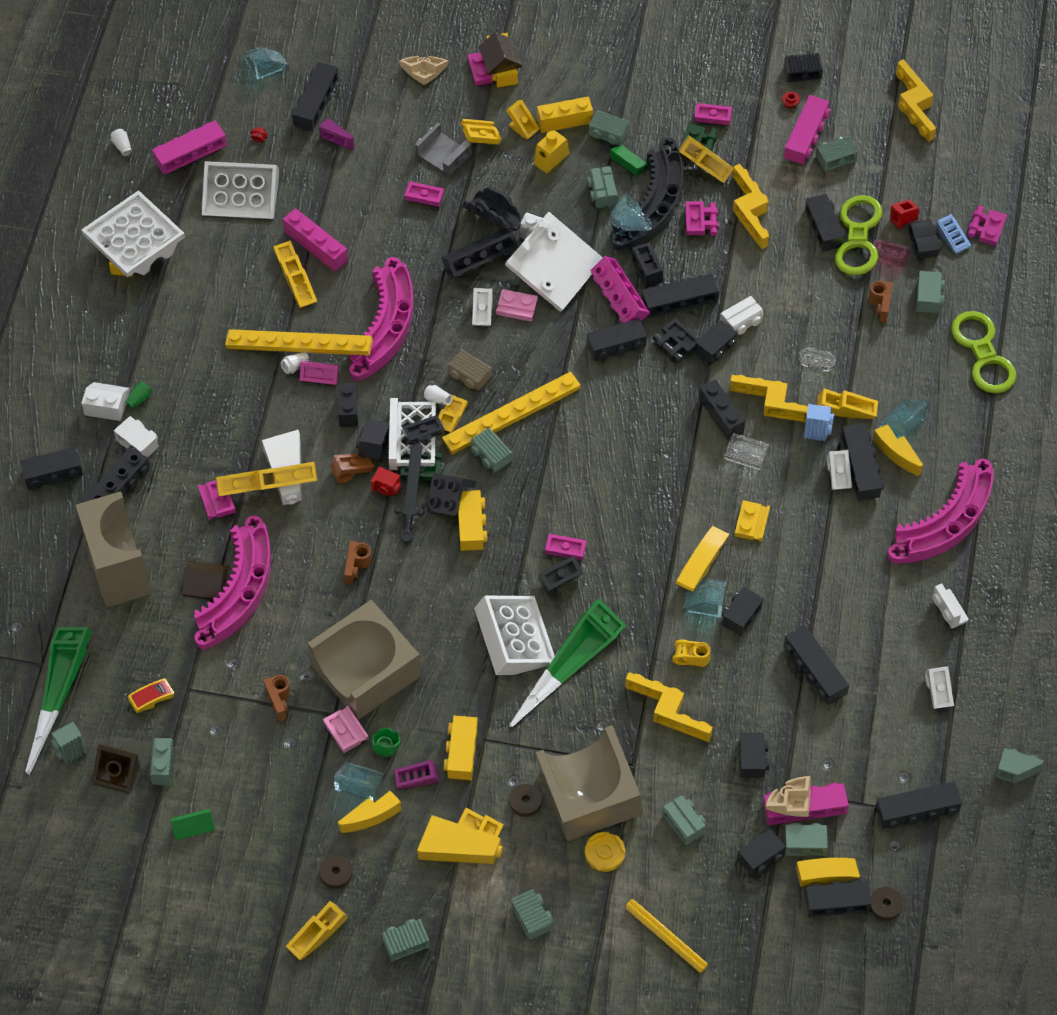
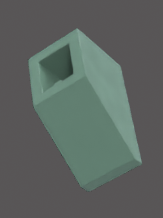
M1004 748L996 778L1017 783L1040 773L1044 760L1034 755L1022 754L1015 749Z

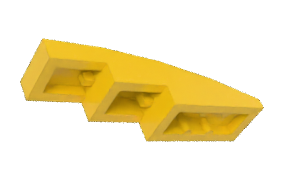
M291 241L273 246L278 262L299 308L317 303L305 269H303Z
M712 526L685 565L676 584L693 592L709 572L711 564L718 557L720 549L728 540L729 533Z

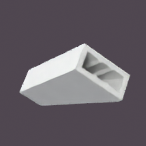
M299 430L262 440L263 450L270 468L301 464ZM301 483L277 487L283 505L294 504L301 500Z

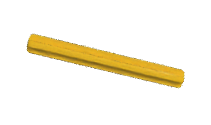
M631 899L626 904V909L698 972L702 973L707 968L708 964L634 899Z

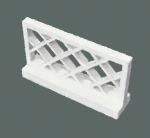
M390 398L389 470H397V466H409V460H401V456L406 452L410 454L411 445L405 446L401 442L406 438L401 426L406 422L414 423L411 418L416 414L422 418L421 420L435 416L436 402H398V398ZM402 408H410L413 412L407 416L402 412ZM424 408H432L428 415H424L421 412ZM435 437L429 438L431 442L426 446L421 443L422 454L428 453L431 456V460L421 459L420 466H435Z

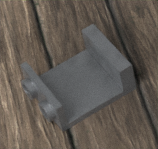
M440 123L429 128L427 134L419 138L415 144L416 156L448 177L471 155V143L465 140L459 145L441 133Z

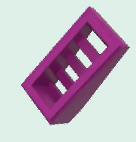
M327 118L319 125L320 137L351 150L355 148L354 137L332 120Z
M433 760L394 770L397 789L439 782L437 767ZM419 771L422 772L421 778H419ZM412 772H413V775H414V779H413V780H411V776H410V773H412ZM402 774H405L406 782H403Z

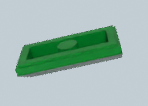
M622 145L610 150V158L635 176H638L648 167L645 161Z
M210 809L170 819L176 840L215 830Z

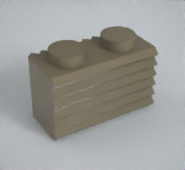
M463 349L448 364L449 374L452 378L461 380L468 388L476 389V391H479L492 376V368Z

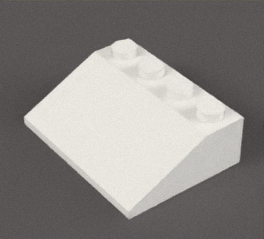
M205 161L202 216L274 219L279 167L269 164Z
M484 596L474 609L496 675H515L547 667L555 655L535 596Z

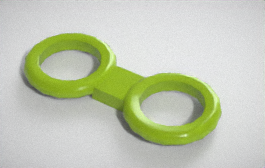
M860 195L848 199L840 209V220L845 227L849 228V241L843 243L837 249L835 255V263L839 270L854 276L863 275L871 271L877 263L878 251L872 243L868 242V231L877 225L883 214L882 206L876 199L871 196ZM856 204H868L875 210L874 216L863 223L853 222L847 217L848 210ZM860 247L869 251L871 254L870 259L861 267H850L842 260L843 255L851 248Z
M968 311L959 314L953 320L951 331L954 339L962 346L971 348L977 359L972 369L973 381L985 392L1003 393L1009 390L1014 385L1017 375L1015 367L1010 361L996 355L991 343L995 335L994 323L981 312ZM970 319L978 320L986 326L988 333L980 340H969L960 333V324ZM987 364H999L1006 369L1009 377L1006 382L1000 385L988 384L981 378L980 369Z

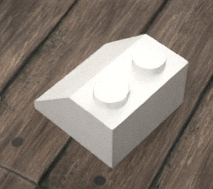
M93 382L86 387L82 400L84 415L121 421L130 388Z

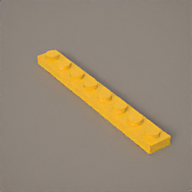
M229 329L225 346L227 349L370 356L373 338L372 336Z
M569 372L442 437V442L451 455L469 447L472 437H475V435H478V433H481L488 427L496 433L579 390L581 385L572 372Z

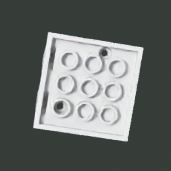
M139 190L82 229V234L127 277L135 272L142 275L148 273L151 264L157 258L163 257L168 259L171 257L177 243L185 238L184 232Z
M548 212L505 265L561 312L592 275L590 270L603 257Z

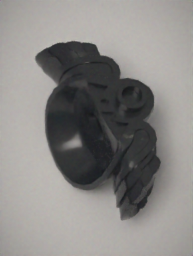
M487 187L483 191L479 190L472 201L463 202V208L467 209V211L494 224L503 226L511 231H517L521 227L520 212L512 204L510 196L495 188Z

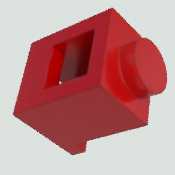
M910 199L892 204L890 221L901 229L904 224L918 220L919 207Z
M382 467L378 468L370 481L371 491L375 492L378 490L384 495L388 494L393 497L400 492L402 487L400 475Z

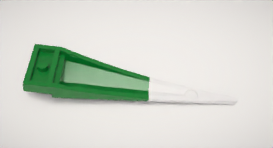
M599 598L581 615L509 724V727L514 726L550 693L611 643L624 629L626 624Z
M57 627L50 644L47 677L39 721L25 770L28 775H30L88 651L86 646L92 633L89 627Z

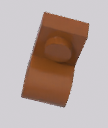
M875 281L870 286L869 301L873 305L878 306L879 322L887 323L893 282Z
M356 453L335 455L330 468L338 483H346L353 478L355 473L372 472L374 465L370 458L360 457Z
M350 541L344 573L345 584L353 585L354 578L358 577L359 568H367L371 565L372 555L369 545Z
M277 675L263 680L266 693L279 722L287 719L285 711H288L285 700L291 694L288 678L284 675ZM280 686H284V687H285V688H283V689H277V688L280 687Z

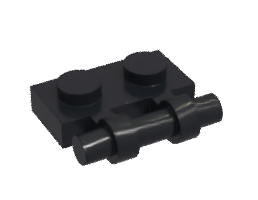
M676 318L662 328L664 336L661 337L658 334L653 336L656 345L668 352V356L671 359H675L678 362H681L684 358L680 352L683 351L687 355L695 350V343L699 339ZM672 341L676 346L672 347L668 342Z

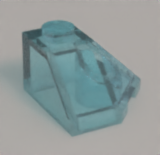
M256 47L242 53L256 79L289 67L282 53Z
M625 192L611 211V222L617 228L621 227L624 231H650L652 229V222L647 216L643 217L642 208Z
M706 579L693 592L687 591L685 593L683 611L721 617L727 582Z

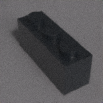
M827 194L806 198L805 212L822 252L839 248L843 244L844 239H846V233L840 227L838 214L834 213L832 200H829Z
M640 319L587 333V346L594 361L604 360L614 355H622L631 350H639L645 347L647 343V335Z
M715 379L701 386L699 389V400L725 438L730 440L743 434L745 420L718 381Z
M76 446L20 460L27 489L38 488L41 485L57 483L69 478L74 479L83 475Z
M868 881L832 882L830 885L812 884L806 887L805 900L808 918L870 912L871 898Z

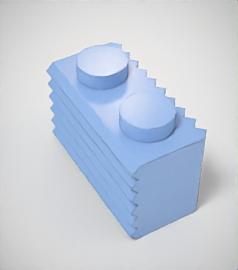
M808 404L804 431L805 439L826 441L827 435H831L834 414L830 413L831 407Z

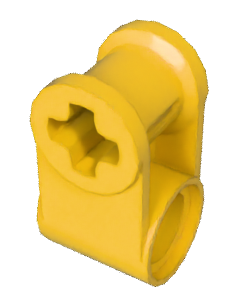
M687 640L675 641V655L672 657V661L675 664L704 667L710 663V646L707 643ZM699 653H704V654H706V655H704V656H699L698 654H699Z

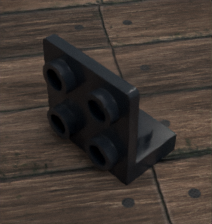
M433 473L426 510L457 516L462 491H467V487L475 489L476 481Z

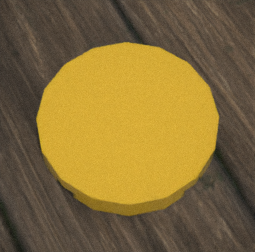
M609 832L596 833L587 841L585 847L586 861L597 871L609 872L617 869L625 858L623 841L619 836L609 834Z

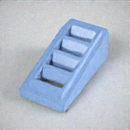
M952 214L937 221V232L955 255L971 247L970 242Z

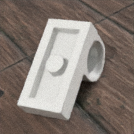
M474 288L472 326H491L492 289Z
M848 450L828 452L827 466L831 475L832 490L851 489Z
M948 666L927 669L925 671L927 687L931 692L933 709L954 706Z

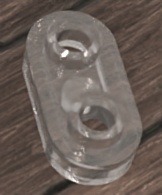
M808 347L800 351L799 362L805 367L821 371H831L835 368L836 357L830 352Z

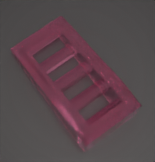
M877 239L873 243L877 251L879 247H882L881 251L878 252V259L900 268L906 266L910 258L909 247Z

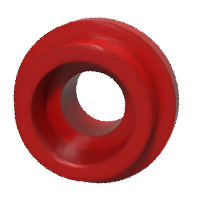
M787 92L783 95L782 102L786 108L792 109L799 104L800 97L795 92Z
M256 127L250 131L251 139L254 141L264 142L268 137L263 128Z

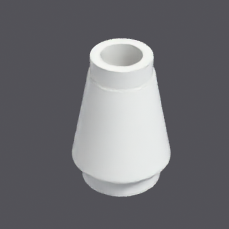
M123 129L113 131L110 135L111 142L120 151L122 156L130 155L132 150L127 132Z
M305 352L286 356L281 360V367L286 374H293L301 368L302 361L309 362V356Z
M436 385L428 386L424 392V398L428 402H436V404L450 405L453 399L452 395Z

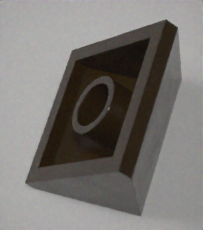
M494 32L479 46L488 75L522 68V63L512 38Z
M189 561L184 567L182 596L213 600L214 597L219 598L218 593H223L229 567L227 565Z
M99 744L92 782L130 792L140 769L138 755Z

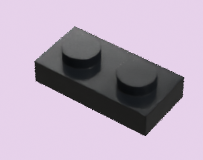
M438 415L402 427L409 445L445 433Z

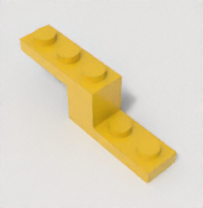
M903 59L897 63L896 75L898 79L904 82L908 91L900 94L898 106L900 111L907 115L910 123L917 127L920 135L929 142L935 138L936 127L923 113V110L932 106L934 95Z
M738 164L733 167V179L745 195L734 200L733 212L759 247L764 249L768 247L769 233L765 228L763 229L757 217L767 212L769 201L767 196L759 190L758 184L752 181L748 171Z
M743 375L731 376L730 391L766 397L763 416L806 422L808 406L785 402L787 383L768 381L762 378H750Z
M309 462L215 477L218 496L317 481L315 463Z
M628 673L625 688L659 700L654 711L653 722L706 742L710 741L713 727L706 722L693 720L685 714H678L684 701L683 692L674 687L664 686L658 681L645 679L640 674Z

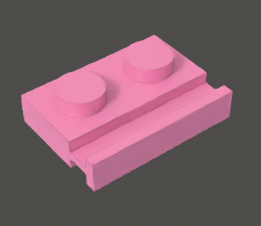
M502 289L496 315L532 322L538 296Z
M349 706L323 719V723L343 753L358 746L362 741L369 739Z

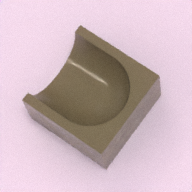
M117 492L76 504L84 540L105 607L150 595L151 592L140 549L137 550L133 539L122 493Z
M372 599L308 642L311 666L343 704L349 706L357 720L421 677L420 654Z
M613 725L605 727L603 735L595 743L578 752L562 756L548 755L544 750L536 752L540 773L567 842L643 815L641 795Z

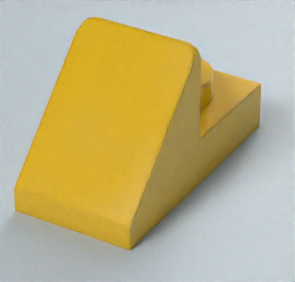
M523 100L516 101L506 110L513 121L509 124V127L525 139H529L540 129Z

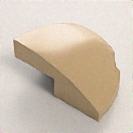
M414 56L399 60L400 66L412 78L423 85L436 78L449 62L448 60L428 56V58Z
M810 776L799 777L785 782L786 786L782 787L780 792H778V789H775L767 800V810L784 815L809 817Z

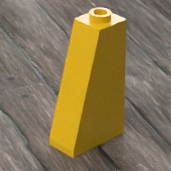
M432 815L417 849V855L420 860L494 864L496 857L500 858L503 846H501V838Z

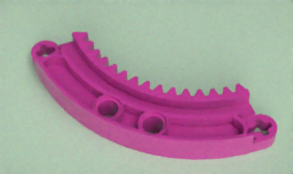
M388 258L385 261V267L380 269L379 266H376L372 271L373 282L376 283V288H378L380 295L379 310H377V316H375V322H372V327H368V332H364V336H372L373 338L370 356L348 355V360L353 362L350 366V376L355 381L364 380L387 364L400 349L409 332L414 307L412 283L405 263H401L398 258Z
M979 459L975 465H968L967 462L959 464L954 493L951 495L950 500H947V504L943 505L942 510L938 509L937 514L932 513V517L927 516L925 521L920 519L919 525L915 521L912 526L906 523L905 528L898 524L894 537L896 544L890 546L888 551L890 562L895 564L911 563L937 556L957 545L974 529L986 509L993 484L994 469H992V465L988 460ZM894 551H898L900 555L896 556Z
M250 516L247 518L245 526L238 528L236 525L230 530L236 553L235 568L232 569L233 574L230 575L231 581H227V587H223L224 593H218L219 598H213L214 604L208 602V608L201 607L202 612L195 610L194 618L199 631L195 634L194 638L196 646L200 649H208L222 642L242 627L257 609L265 594L271 573V550L266 525L258 516ZM254 523L257 527L254 528L251 524ZM201 637H204L205 639H207V641L203 642V640H201Z

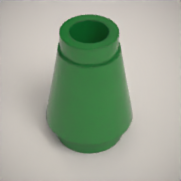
M143 381L139 384L137 383L125 403L134 409L151 396L152 389Z

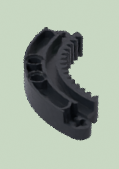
M664 138L660 142V151L655 152L654 149H650L647 152L646 163L649 165L648 169L650 170V185L648 186V191H646V196H643V201H639V206L635 205V210L631 209L630 214L625 213L624 218L619 216V221L613 219L611 245L615 250L620 251L630 247V252H632V247L650 242L664 230L676 213L682 195L683 162L680 150L674 139Z

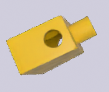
M555 130L549 131L546 137L536 146L534 165L546 174L549 173L570 154L567 139Z

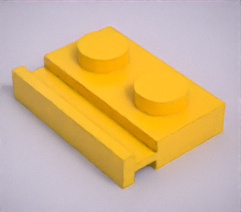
M462 119L460 123L463 126V132L468 142L499 145L502 140L492 121Z
M743 500L735 537L749 540L756 539L762 542L770 506L765 507L761 506L762 504Z

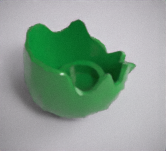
M389 727L378 729L377 734H373L371 737V747L377 755L382 757L395 755L401 745L398 731L394 732Z

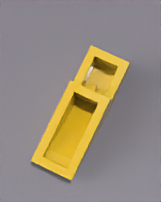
M689 135L679 148L680 153L723 183L733 171L731 165Z
M824 388L817 396V405L831 407L830 413L834 414V416L859 419H875L877 417L878 401L845 390L840 394Z
M888 424L874 431L873 441L890 460L916 476L921 475L923 464L904 436L897 439Z
M391 791L375 803L369 797L338 821L339 831L341 833L354 832L377 825L401 811V801Z
M820 858L798 861L796 864V872L801 887L812 884L830 885L832 882L860 879L857 864L853 858Z
M329 901L317 916L313 915L286 947L299 960H302L327 940L346 921L348 916L335 903Z

